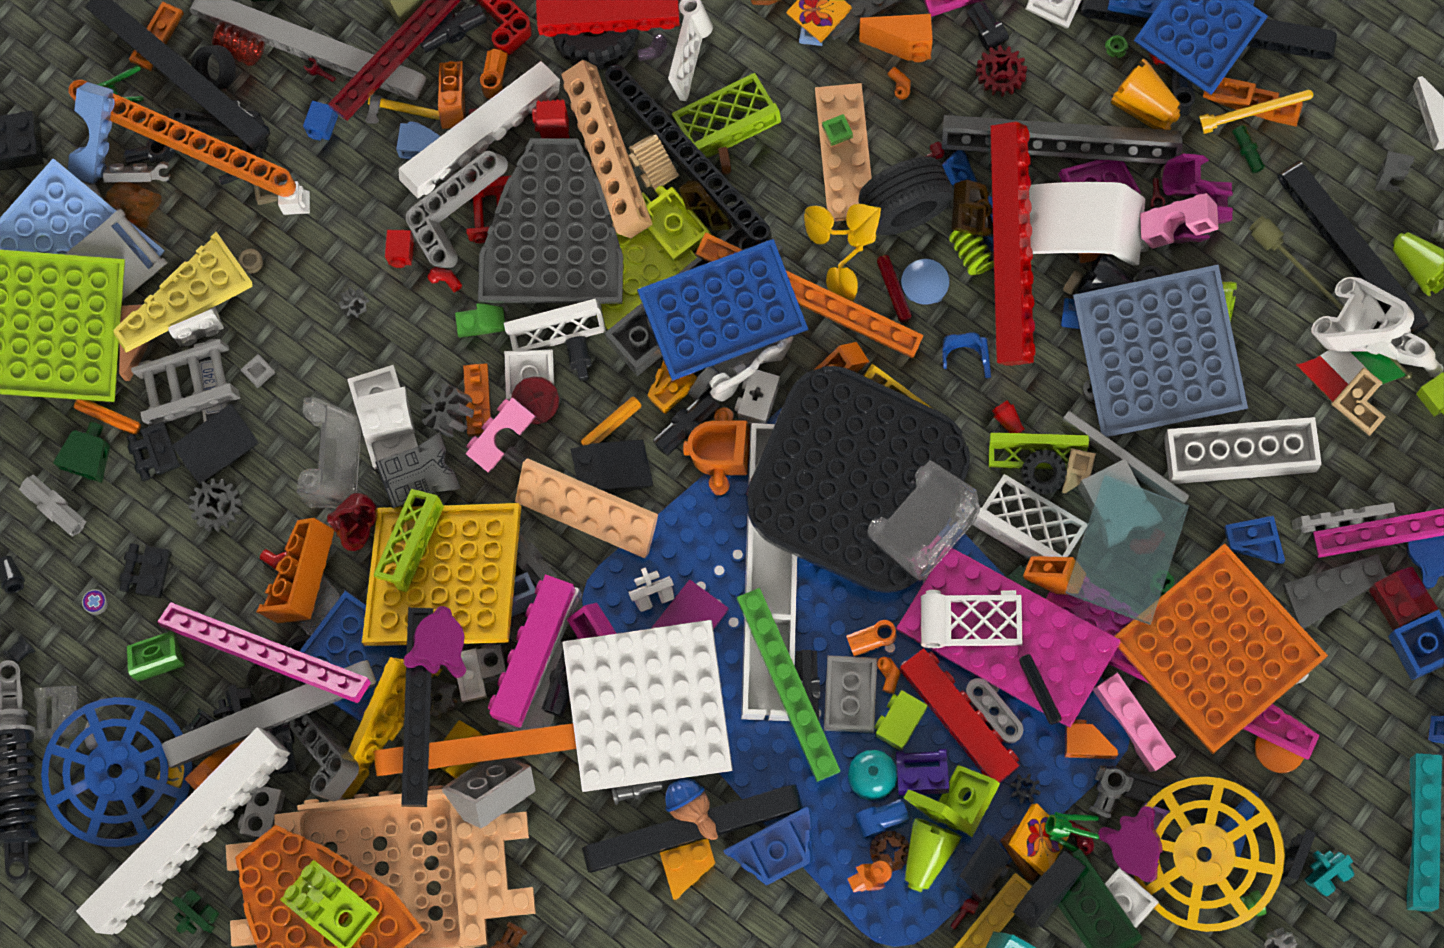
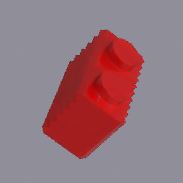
M558 99L556 101L552 100L551 102L549 100L546 102L538 100L536 102V109H532L533 123H535V131L540 132L541 139L569 138V117L565 101L563 99L561 101Z

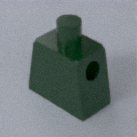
M90 422L86 433L73 430L53 464L59 470L102 483L110 445L100 438L104 427L98 423Z

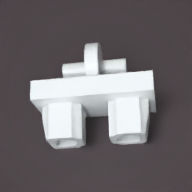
M646 568L641 569L643 576L634 580L636 586L644 583L646 585L628 592L631 600L635 601V604L642 612L653 607L648 595L658 592L661 603L673 600L674 595L671 586L674 584L670 576L651 583L652 580L659 578L658 572L654 571L648 574Z

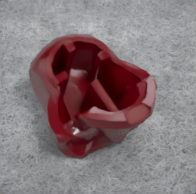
M358 492L350 495L334 512L328 514L327 522L335 531L336 537L340 538L342 546L348 551H356L364 547L370 528L376 521L378 510L370 497Z

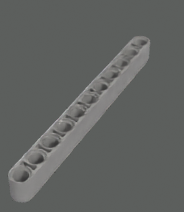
M194 0L190 8V12L202 20L303 59L314 58L319 65L350 77H354L374 56L371 53L233 0ZM400 65L379 88L416 101L427 79L423 74Z

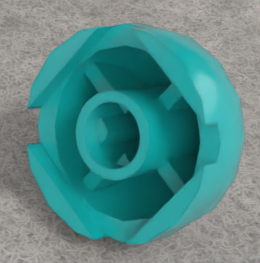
M866 750L856 755L850 763L848 770V782L852 790L860 798L869 801L881 800L895 789L898 779L897 767L893 759L886 753L878 750Z

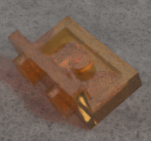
M116 182L106 193L105 202L116 211L122 209L126 214L125 217L131 223L147 228L149 216L161 204L162 196L131 182Z

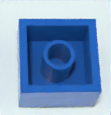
M1439 610L1395 629L1388 636L1411 681L1444 666V618Z

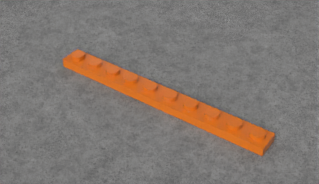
M705 232L695 256L710 263L742 251V249ZM786 271L800 306L908 357L913 358L924 335Z

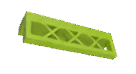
M990 433L989 467L1022 468L1024 462L1017 456L1021 450H1029L1031 453L1036 452L1035 450H1053L1065 462V468L1067 469L1068 459L1065 456L1070 453L1071 448L1087 452L1089 435ZM994 449H1005L1011 456L1005 461H994ZM1045 462L1035 467V469H1053L1050 464Z
M414 489L410 490L374 572L375 578L394 583L400 591H408L444 508L437 495ZM415 498L424 499L423 507L414 511L412 505ZM414 518L416 522L414 528L404 532V523ZM405 540V549L395 554L393 550L395 544ZM395 561L397 567L394 574L383 573L385 566Z

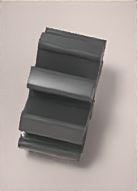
M446 383L441 384V392L432 388L427 393L432 397L434 403H422L421 411L429 414L422 421L424 425L447 437H453V429L464 432L467 429V426L461 421V417L469 416L472 418L474 410L466 406L469 402H472V398L468 394Z

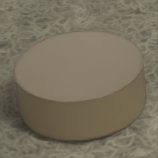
M246 249L240 253L238 263L246 273L252 274L262 268L263 258L257 250Z
M1075 270L1065 284L1063 291L1069 295L1073 294L1084 277L1083 274Z

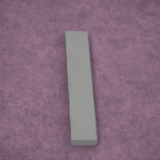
M1068 411L1063 417L1061 425L1075 435H1089V445L1115 463L1126 459L1137 479L1178 508L1182 509L1189 496L1184 491L1072 412Z

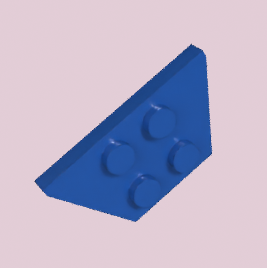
M810 806L723 850L724 853L740 863L741 867L753 873L765 885H769L811 863L812 826Z

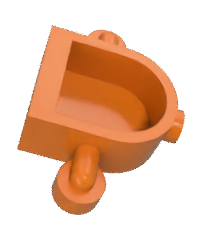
M725 407L716 411L714 415L715 421H708L698 425L689 435L688 441H684L683 445L684 455L691 456L695 467L704 474L713 475L709 479V487L716 495H723L729 490L730 484L725 475H747L749 425L747 420L735 421L733 412Z

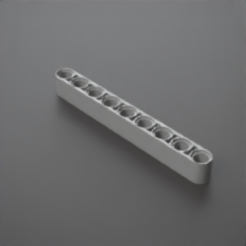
M368 660L344 668L367 677L371 682L368 688L377 684ZM305 684L173 738L161 745L170 768H175L246 739L257 727L269 730L344 698Z

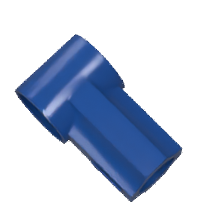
M902 799L878 808H867L855 814L864 839L876 836L889 827L909 820L908 812Z

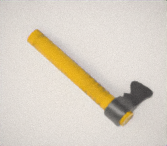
M372 94L368 100V105L370 106L368 116L365 119L366 123H378L379 119L376 114L379 113L378 110L380 108L392 109L440 120L438 110L386 100L382 96Z

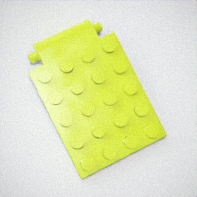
M658 186L655 192L659 197L652 202L644 192L642 193L653 225L632 238L616 233L624 257L623 304H601L607 331L641 304L637 289L678 274L697 258L693 251L699 247L705 232L711 235V232L693 210H686L682 197L673 187L666 190L663 186Z

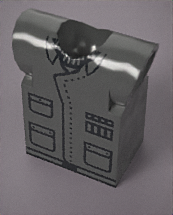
M440 432L419 446L375 461L392 508L405 504L411 489L430 494L438 491L461 489L455 471L445 463L447 449Z

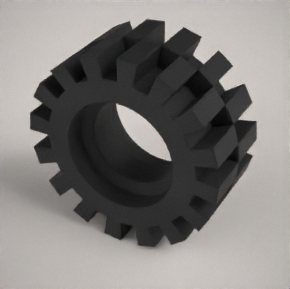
M1040 450L1033 452L1025 459L1021 468V476L1024 484L1033 492L1049 494L1058 490L1065 482V476L1067 475L1066 465L1055 452ZM1043 462L1050 464L1053 468V476L1046 482L1039 481L1034 474L1035 467Z

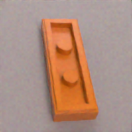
M162 1L147 29L164 44H167L184 13L181 9ZM136 50L132 52L129 58L131 63L149 71L152 70L153 65Z

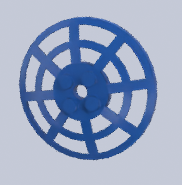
M114 697L101 699L73 712L54 732L46 747L42 761V787L47 805L54 817L74 836L88 843L104 847L136 845L146 841L188 798L191 785L185 778L193 771V762L184 764V777L181 789L167 784L169 766L161 742L152 731L140 724L145 712L149 711L164 721L175 737L183 735L180 727L162 710L145 701L133 698ZM114 704L136 707L130 720L109 719L99 722L95 712L96 708ZM85 714L90 727L86 728L75 738L69 749L55 745L64 730L74 720ZM113 726L127 727L121 741L109 742L106 739L103 728ZM136 731L146 736L154 747L140 753L137 748L132 746L131 743ZM93 733L98 747L89 756L76 752L79 745ZM51 754L65 758L62 772L65 789L53 796L50 791L48 778ZM159 757L160 760L159 781L146 777L147 769L145 762ZM72 761L85 765V779L74 785L71 784L70 777ZM114 764H119L122 767V774L117 778H112L109 775V769ZM142 786L155 790L150 799L142 807L137 808L132 796ZM90 788L99 797L94 811L86 807L78 799L77 794ZM163 793L177 798L168 814L148 830L142 815L155 806ZM70 799L72 804L81 813L91 818L87 833L77 829L68 822L56 805ZM108 801H123L128 814L106 816L104 812ZM132 821L138 832V835L122 839L97 837L101 822L119 824Z

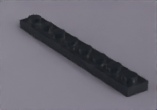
M408 607L407 654L414 645L415 629L425 617L433 614V608ZM422 665L413 668L406 667L401 807H427L431 673Z

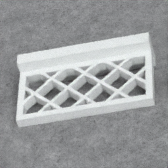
M1005 474L983 507L976 514L972 524L1028 559L1031 556L1068 557L1088 527V524ZM1006 483L1014 488L1016 495L1003 497L1001 488ZM1031 498L1035 501L1037 508L1024 510L1022 499ZM1017 500L1020 511L1008 513L1005 502ZM1001 503L1003 514L994 515L987 511V509L992 504ZM1051 510L1056 513L1058 521L1045 523L1044 511ZM1038 513L1041 524L1029 526L1026 515ZM1022 516L1024 527L1016 528L1012 526L1009 518ZM1072 523L1080 529L1077 534L1066 535L1064 524ZM1059 525L1062 536L1050 538L1047 527ZM1043 528L1044 540L1037 541L1032 538L1031 530ZM1064 541L1066 551L1063 556L1053 550L1051 543Z

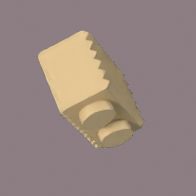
M651 134L629 147L631 152L628 155L634 167L639 166L642 172L640 179L646 188L650 186L652 190H656L658 186H663L679 177L657 135Z

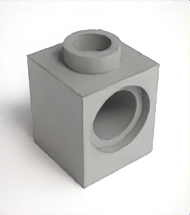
M484 644L481 646L482 649L476 650L482 680L484 683L499 680L501 673L507 671V666L500 644ZM489 657H498V662L495 666H486V660Z

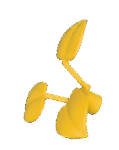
M854 204L850 206L846 215V222L850 229L833 230L831 228L834 224V218L826 208L821 206L807 207L804 213L805 228L809 238L814 243H827L830 239V234H848L849 244L856 247L854 251L838 264V268H830L826 276V284L829 291L853 302L858 289L857 278L851 269L843 267L858 252L863 251V246L875 241L881 208L865 204Z

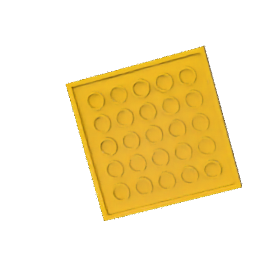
M520 504L445 505L407 592L398 590L392 582L374 577V572L403 507L377 508L378 515L375 525L362 636L363 645H407L408 607L433 608L434 613L440 606L449 608L452 616L462 627L464 644L509 643L521 518ZM416 506L412 508L415 511L423 506ZM414 518L404 523V532L414 528L416 523ZM405 540L395 544L393 548L395 554L405 549ZM395 561L386 565L383 573L393 575L397 567Z

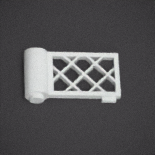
M681 0L679 4V10L684 19L668 80L680 101H687L702 38L707 37L713 30V24L701 0Z
M939 590L926 591V594L921 596V646L926 648H941L945 646H1022L1021 595H1016V590L1001 591V595L946 596L941 594ZM951 602H962L968 609L958 618L951 611ZM980 602H987L993 608L985 617L974 609ZM1005 602H1016V611L1010 617L1000 609ZM996 611L1006 620L997 630L987 621ZM970 612L974 613L981 620L972 630L962 621ZM951 617L956 620L952 625ZM1015 617H1017V624L1012 621ZM958 624L968 632L963 639H951V630ZM983 624L994 632L988 639H980L974 633ZM1008 624H1011L1017 630V639H1006L1000 632Z

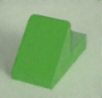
M478 303L476 310L455 313L459 338L505 331L503 307Z

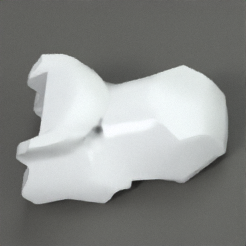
M793 336L714 365L721 374L714 376L709 382L712 387L710 391L712 397L722 402L734 394L739 383L756 372L760 364L782 361L791 346Z

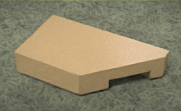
M1071 448L1066 469V480L1063 483L1061 493H1067L1078 486L1081 480L1091 476L1095 453Z

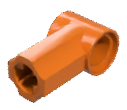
M499 49L487 51L484 71L480 77L482 93L487 99L493 98L503 90L502 84L508 54ZM490 83H495V84H496L495 86H492V87L487 86V85L490 84Z
M880 620L875 625L846 635L853 656H857L881 646H890L895 642L897 635L892 622ZM882 628H889L892 631L891 636L885 639L879 637L878 633Z

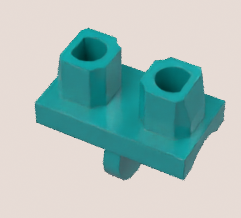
M1329 850L1323 855L1321 852L1316 851L1313 853L1316 861L1310 865L1313 872L1304 880L1309 886L1316 888L1318 892L1327 897L1336 889L1330 880L1335 875L1342 882L1348 881L1355 875L1350 865L1353 860L1349 855L1345 856L1341 852L1334 855Z

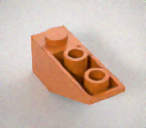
M462 61L439 63L438 111L442 129L453 128L465 119Z

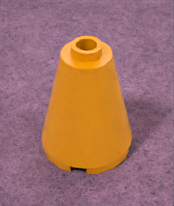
M1143 58L1139 62L1142 67L1138 65L1137 68H1134L1118 89L1121 93L1116 91L1113 96L1163 122H1166L1167 119L1172 121L1181 111L1177 108L1180 103L1148 61Z

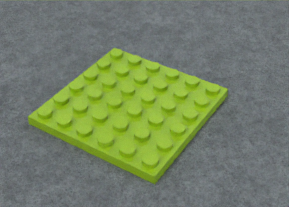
M0 250L1 395L115 402L119 341L114 336L113 330L121 321L125 259Z

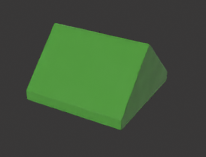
M173 631L127 646L128 673L137 682L185 666L176 634Z

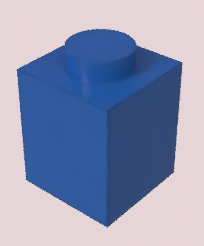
M312 101L303 124L307 135L314 140H330L338 114L329 105Z

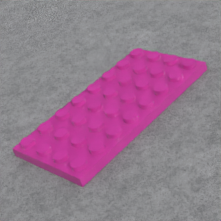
M948 545L896 628L900 633L921 644V596L926 594L928 590H939L945 596L1001 595V591L1016 590V595H1021L1022 646H945L929 649L1044 713L1019 663V658L1030 654L1061 715L1062 720L1060 723L1069 728L1121 643L1118 638ZM951 602V611L958 618L968 609L962 602ZM980 602L974 609L985 617L993 608L987 602ZM1005 602L1000 609L1010 617L1016 611V602ZM996 611L987 621L997 630L1006 620ZM970 612L962 621L972 630L981 620L974 613ZM951 617L952 625L956 620ZM1015 617V618L1012 620V621H1013L1014 623H1016V624H1017V617ZM958 624L951 630V639H963L968 632ZM983 624L974 633L980 639H988L994 632ZM1008 624L1000 632L1006 639H1017V630L1011 624Z

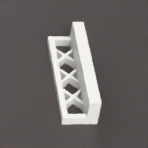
M596 299L504 323L505 332L510 336L513 351L539 350L565 343L567 339L572 337H588L606 332L601 304ZM597 315L599 327L589 329L584 326L588 317ZM572 322L576 324L577 327L573 334L566 335L561 332L566 323ZM549 328L553 330L554 334L550 340L543 341L538 338L543 329ZM527 334L532 337L527 346L518 348L516 336Z

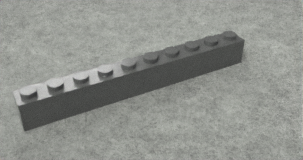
M944 115L942 149L991 152V125L1015 121L1026 125L1029 130V155L1166 164L1170 159L1181 155L1183 144L1181 131L950 115Z

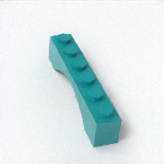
M1416 753L1410 758L1409 784L1412 799L1413 826L1411 861L1407 882V910L1433 912L1439 909L1442 755Z

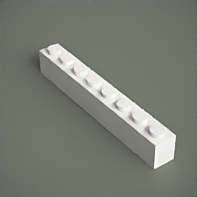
M540 61L399 168V180L417 198L431 193L435 185L442 180H448L456 169L465 167L477 153H483L489 144L503 138L510 128L519 126L524 118L532 113V109H536V102L538 100L540 102L543 100L545 102L553 100L559 93L560 79Z

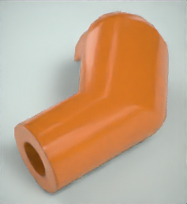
M893 67L888 72V76L896 82L895 96L900 100H904L910 94L911 81L900 70Z

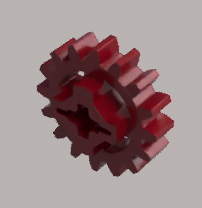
M1001 45L998 46V51L990 47L989 55L983 52L981 55L982 60L977 61L976 76H980L978 84L985 83L983 90L992 89L993 96L997 91L1000 92L1001 97H1004L1005 91L1012 95L1014 87L1020 90L1021 82L1026 80L1027 66H1024L1025 58L1018 59L1019 51L1011 53L1010 46H1008L1006 51L1002 49ZM1014 65H1015L1016 70H1017V74H1016V75H1015V71L1012 70V68H1013ZM986 67H988V71L990 72L989 77L986 73Z

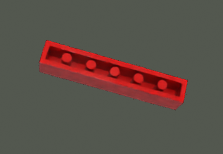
M536 0L539 35L553 37L557 34L578 35L583 32L600 34L604 31L625 32L631 29H638L640 31H648L651 28L673 29L680 26L679 0Z
M923 648L900 666V672L982 774L997 780L999 783L1003 782L1018 770V757L1011 749H1005L1001 744L1003 739L995 729L991 731L985 724L987 719L980 710L975 711L971 707L969 696L963 690L959 692L953 685L955 680L948 671L943 672L938 666L940 662L931 651L928 653Z

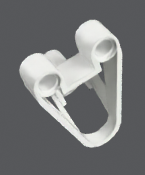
M1347 277L1342 279L1335 288L1336 295L1345 304L1337 318L1323 316L1316 320L1311 328L1313 335L1328 350L1368 351L1375 355L1379 353L1402 364L1424 367L1430 377L1434 378L1444 371L1443 366L1435 359V352L1425 340L1411 333L1410 327L1414 321V313L1406 302L1361 278ZM1377 300L1391 305L1386 314ZM1377 321L1381 323L1378 329H1373Z

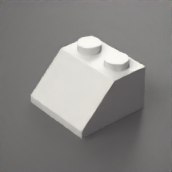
M406 387L358 397L362 432L368 444L415 433Z

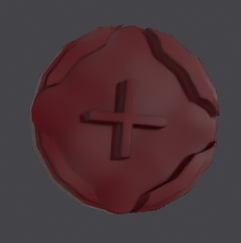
M538 376L528 377L515 386L511 397L536 416L531 424H541L552 418L559 407L560 399L557 388L553 383L544 377Z

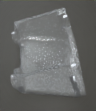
M304 398V415L307 420L312 422L313 426L321 428L318 469H306L299 475L297 493L307 507L337 508L350 495L357 493L361 424L358 417L347 410L319 398Z
M931 460L925 466H921L915 475L916 489L888 520L884 517L874 519L867 530L869 537L919 581L928 576L975 522L980 512L977 490Z

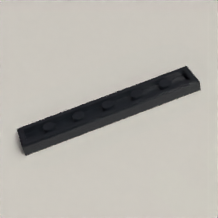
M1130 771L1129 776L1133 778V783L1129 792L1125 791L1123 793V797L1148 803L1152 797L1171 784ZM1181 788L1172 792L1179 806L1191 801L1210 800L1211 798L1210 795L1187 788ZM1164 799L1155 805L1170 811ZM1221 799V803L1226 804L1227 806L1235 809L1239 805ZM1195 808L1184 812L1185 816L1205 822L1208 808ZM1255 809L1253 817L1259 814L1260 812ZM1218 811L1216 825H1219L1228 815ZM1267 822L1253 829L1257 838L1271 841L1272 834Z

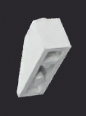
M1421 76L1417 78L1413 86L1433 149H1443L1444 97Z

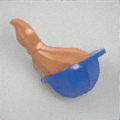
M680 778L673 781L666 790V811L670 812L678 820L697 824L700 833L704 837L711 840L717 839L716 824L708 815L710 801L704 792V787L690 778Z

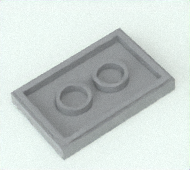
M827 655L824 731L874 733L877 658Z

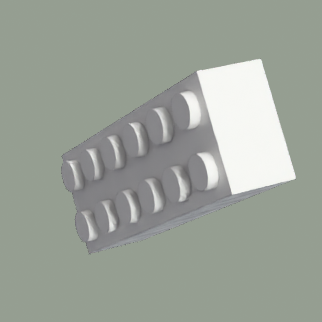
M1315 417L1167 429L1164 436L1169 482L1172 484L1314 473L1322 465Z

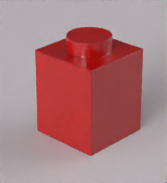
M387 230L385 258L388 265L396 268L412 265L414 237L411 230Z

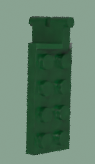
M1078 849L1072 855L1082 862L1086 868L1058 904V907L1086 948H1133L1143 939L1142 935L1082 849Z

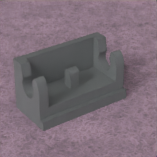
M1388 151L1378 170L1375 191H1399L1400 187L1392 186L1389 181L1390 179L1404 180L1405 176L1409 173L1410 166L1414 162V156Z

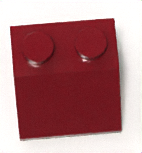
M1412 566L1381 579L1369 589L1393 631L1438 610V607Z

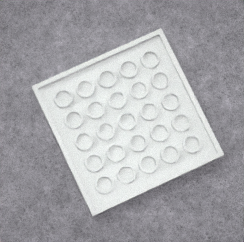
M712 620L563 641L582 792L733 771Z

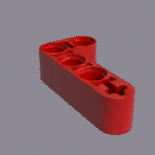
M476 0L501 25L492 34L494 49H499L509 56L531 37L532 29L528 16L512 0ZM503 10H510L507 14H501ZM519 25H525V28L521 30L515 29ZM501 40H508L506 44H498Z

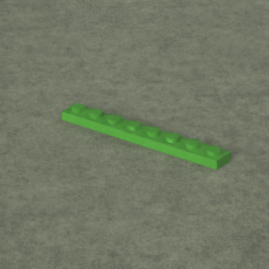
M758 588L738 596L736 600L816 782L840 773V768L761 589Z

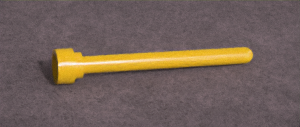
M1306 90L1214 116V114L1209 115L1208 113L1200 115L1199 119L1203 134L1213 132V129L1217 128V125L1309 100L1313 97V92Z

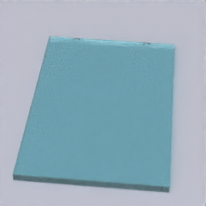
M1105 475L1065 593L1151 625L1189 506Z

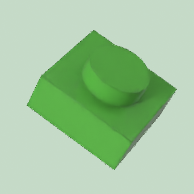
M844 114L822 122V128L831 146L853 138L852 130Z

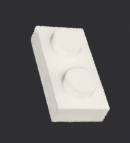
M476 648L461 652L466 673L463 677L457 678L463 703L487 698Z

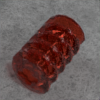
M221 21L214 31L212 46L219 45L225 47L231 52L234 59L236 58L242 63L245 62L247 66L256 64L264 52V41L261 40L257 45V37H252L249 41L250 35L248 33L243 34L241 37L242 31L240 29L235 30L233 33V26L229 25L225 29L226 24Z

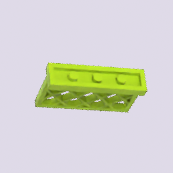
M755 73L672 113L677 126L706 158L717 154L718 148H730L781 123L779 108L772 102ZM752 82L756 85L754 93L743 91L744 86ZM727 94L736 95L733 104L723 102V97ZM740 97L752 99L749 107L738 105ZM756 100L766 102L768 105L761 110L753 108ZM707 104L716 105L712 114L702 112L703 106ZM720 107L731 109L728 117L717 115ZM735 110L746 112L745 118L741 120L732 119ZM687 114L694 115L692 124L682 122L680 117ZM699 117L710 119L707 128L696 125ZM715 120L726 123L725 127L720 130L712 129ZM693 131L705 133L704 137L696 142L691 138Z

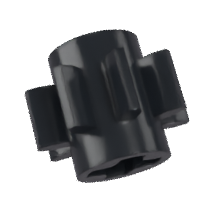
M1030 773L1026 778H1022L1018 774L1016 776L1018 783L1012 782L1009 785L1015 789V792L1010 797L1020 799L1019 805H1022L1024 800H1028L1030 804H1033L1034 799L1032 796H1040L1041 793L1039 790H1035L1040 781L1033 782L1030 779ZM1021 784L1025 787H1031L1028 795L1026 792L1019 791L1022 786Z

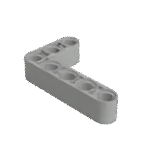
M491 151L483 152L407 211L406 222L432 265L445 269H451L456 265L458 255L442 229L440 222L506 172L508 162L504 156ZM495 159V164L491 168V162ZM477 173V178L473 182V176ZM458 187L459 191L455 196V189ZM440 201V207L437 209V203ZM422 215V221L419 223V217ZM433 234V235H434V238H433V240L430 242V237H431V235ZM445 253V258L441 261V256Z

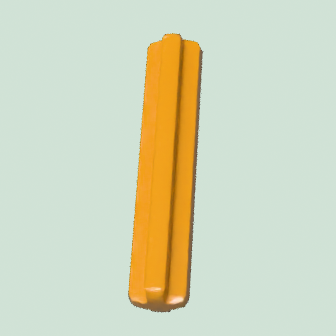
M634 396L628 399L581 440L582 445L601 443L641 408V403Z

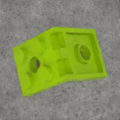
M957 765L949 780V793L942 794L939 801L909 789L904 799L933 821L941 822L953 830H960L973 837L1000 783L993 778ZM971 792L970 798L963 801L965 794Z
M314 860L302 870L299 878L286 889L284 896L280 899L338 948H351L379 914ZM348 912L347 920L344 923H339L340 915Z

